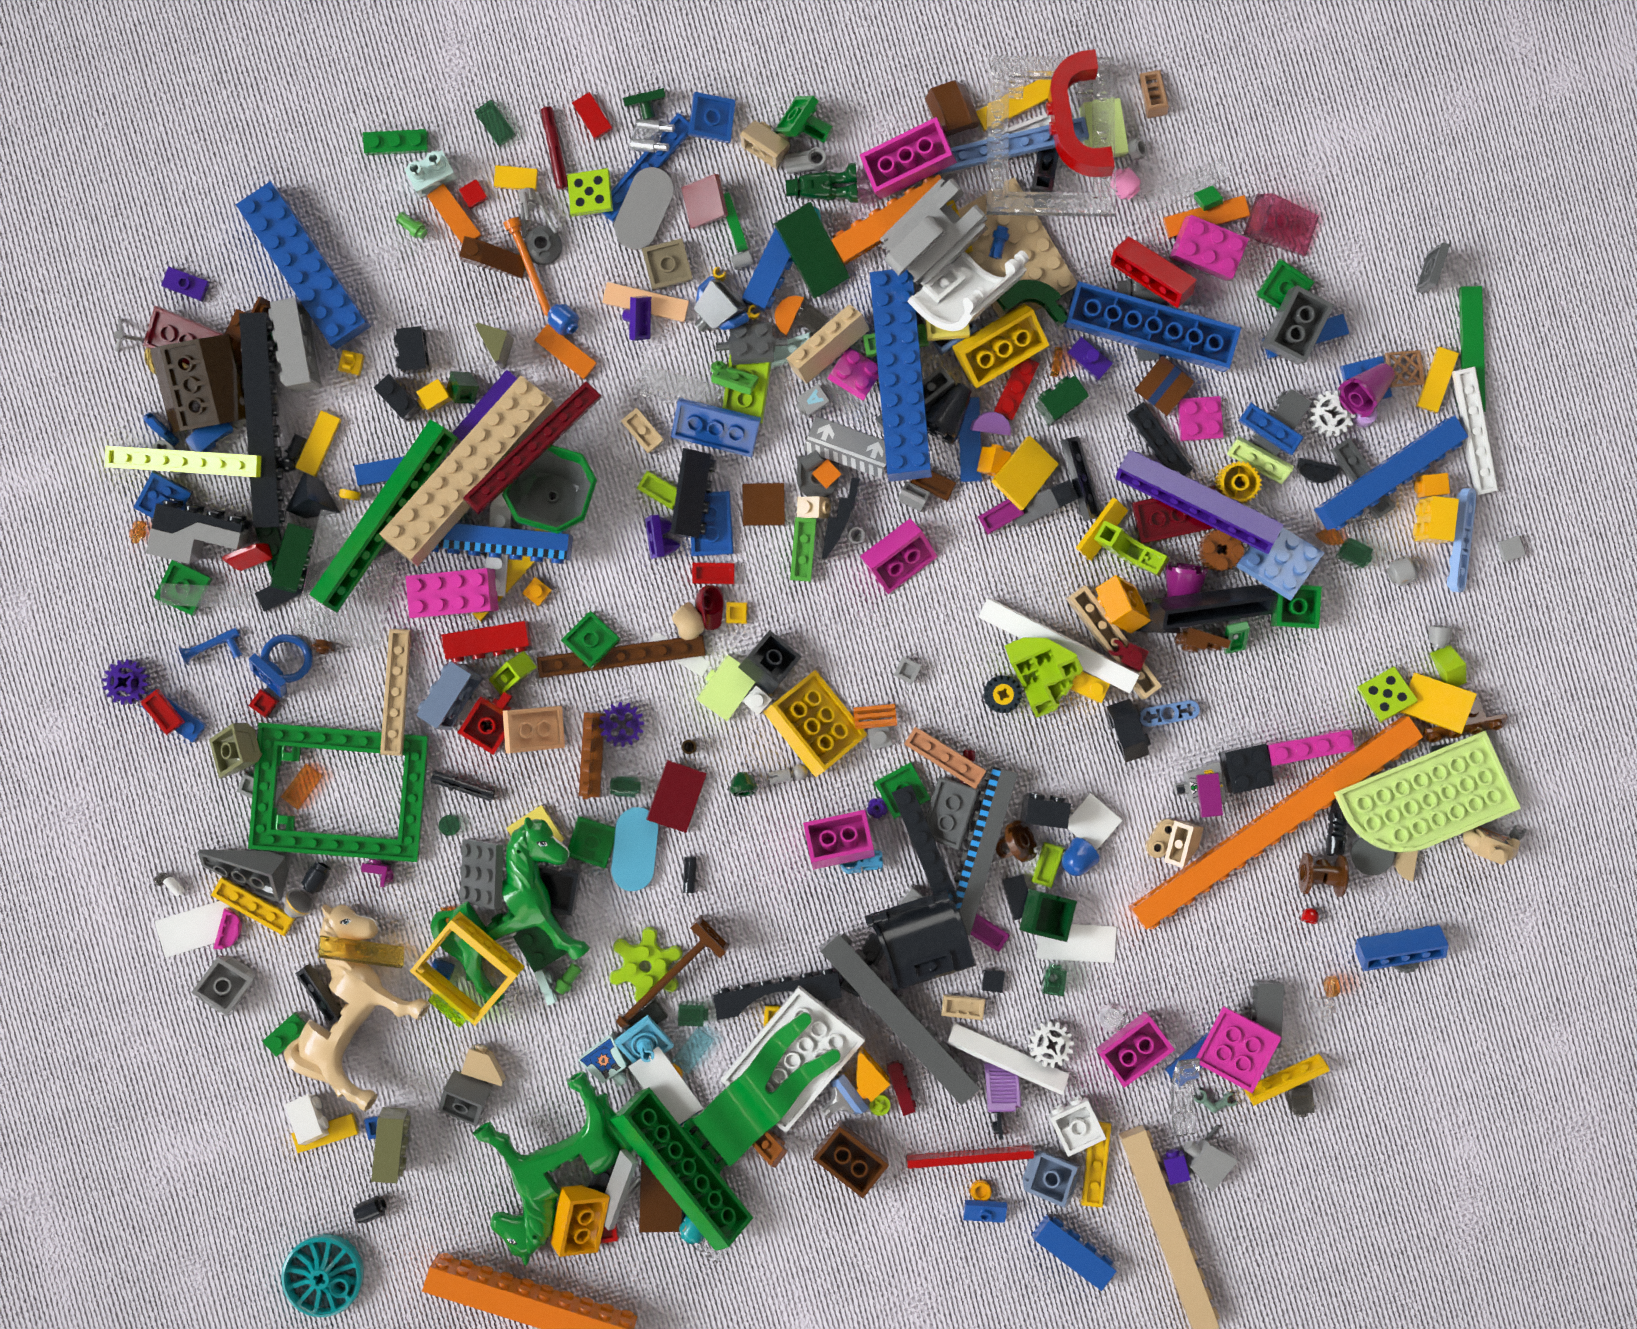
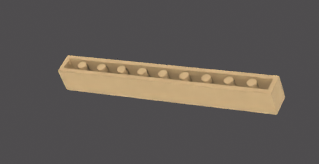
M1140 1125L1119 1133L1118 1135L1191 1329L1220 1328L1217 1322L1220 1319L1218 1311L1210 1303V1300L1213 1299L1209 1288H1205L1202 1282L1205 1280V1276L1201 1267L1197 1268L1195 1263L1198 1260L1194 1248H1190L1188 1245L1190 1236L1186 1228L1182 1229L1180 1223L1183 1221L1179 1209H1175L1173 1202L1176 1201L1171 1189H1167L1165 1183L1168 1182L1167 1175L1164 1169L1160 1170L1158 1165L1161 1162L1157 1150L1152 1149L1151 1143L1154 1141L1150 1131H1146Z

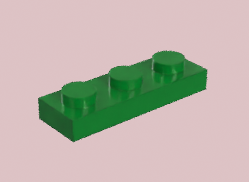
M426 129L363 132L364 154L367 156L428 153V132Z

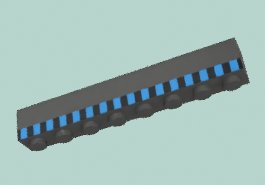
M992 766L991 770L987 769L984 781L987 784L985 790L981 789L979 794L980 808L979 810L975 809L972 818L975 825L973 830L969 829L966 839L969 845L967 850L963 849L960 859L963 862L962 869L957 870L954 882H957L955 890L960 900L957 907L969 936L1018 775L1016 772Z

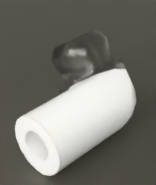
M160 872L154 878L157 886L165 884L176 897L185 891L180 883L166 872Z

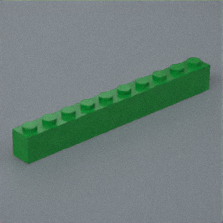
M430 419L310 592V596L336 613L340 610L386 543L379 533L435 472L458 437Z

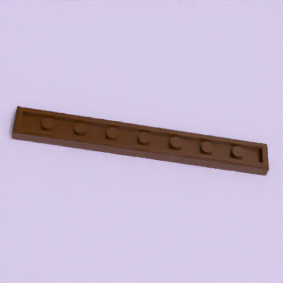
M699 635L692 640L675 638L616 646L592 670L573 652L536 658L539 678L706 656L704 636Z

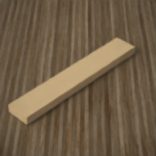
M389 629L380 755L403 756L411 630Z

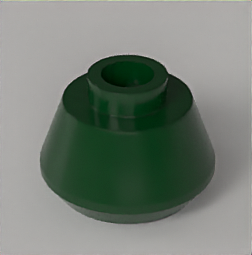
M739 772L732 778L729 791L733 796L746 797L755 794L758 786L753 776L749 775L748 772Z

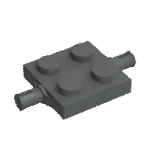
M772 322L742 324L737 328L730 329L728 342H716V351L729 350L732 365L774 362L775 347L788 346L787 337H774Z

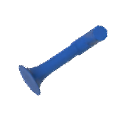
M236 627L191 648L178 646L179 652L188 666L190 665V660L195 655L227 642L234 659L243 655L234 638L240 636Z

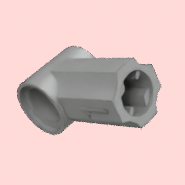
M815 147L810 151L785 155L787 174L812 170L820 172L824 170L827 166L825 151ZM814 156H821L823 158L818 164L812 162Z

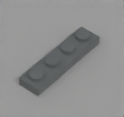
M1350 437L1330 449L1351 483L1371 470ZM1384 494L1380 497L1381 501L1373 507L1367 506L1375 519L1381 518L1395 508L1389 496Z

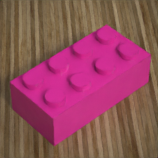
M937 117L860 154L872 188L880 200L957 163L943 127Z
M482 568L405 576L409 618L419 619L499 611L495 569Z

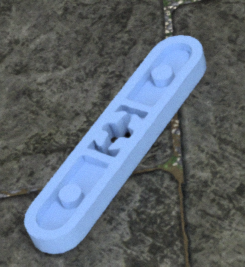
M1463 488L1457 495L1459 503L1452 555L1449 559L1451 566L1450 575L1447 578V586L1452 592H1463L1466 587L1476 507V492L1473 488Z

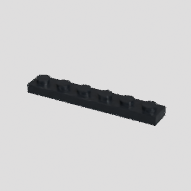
M912 784L892 792L933 894L949 890L956 904L960 903Z

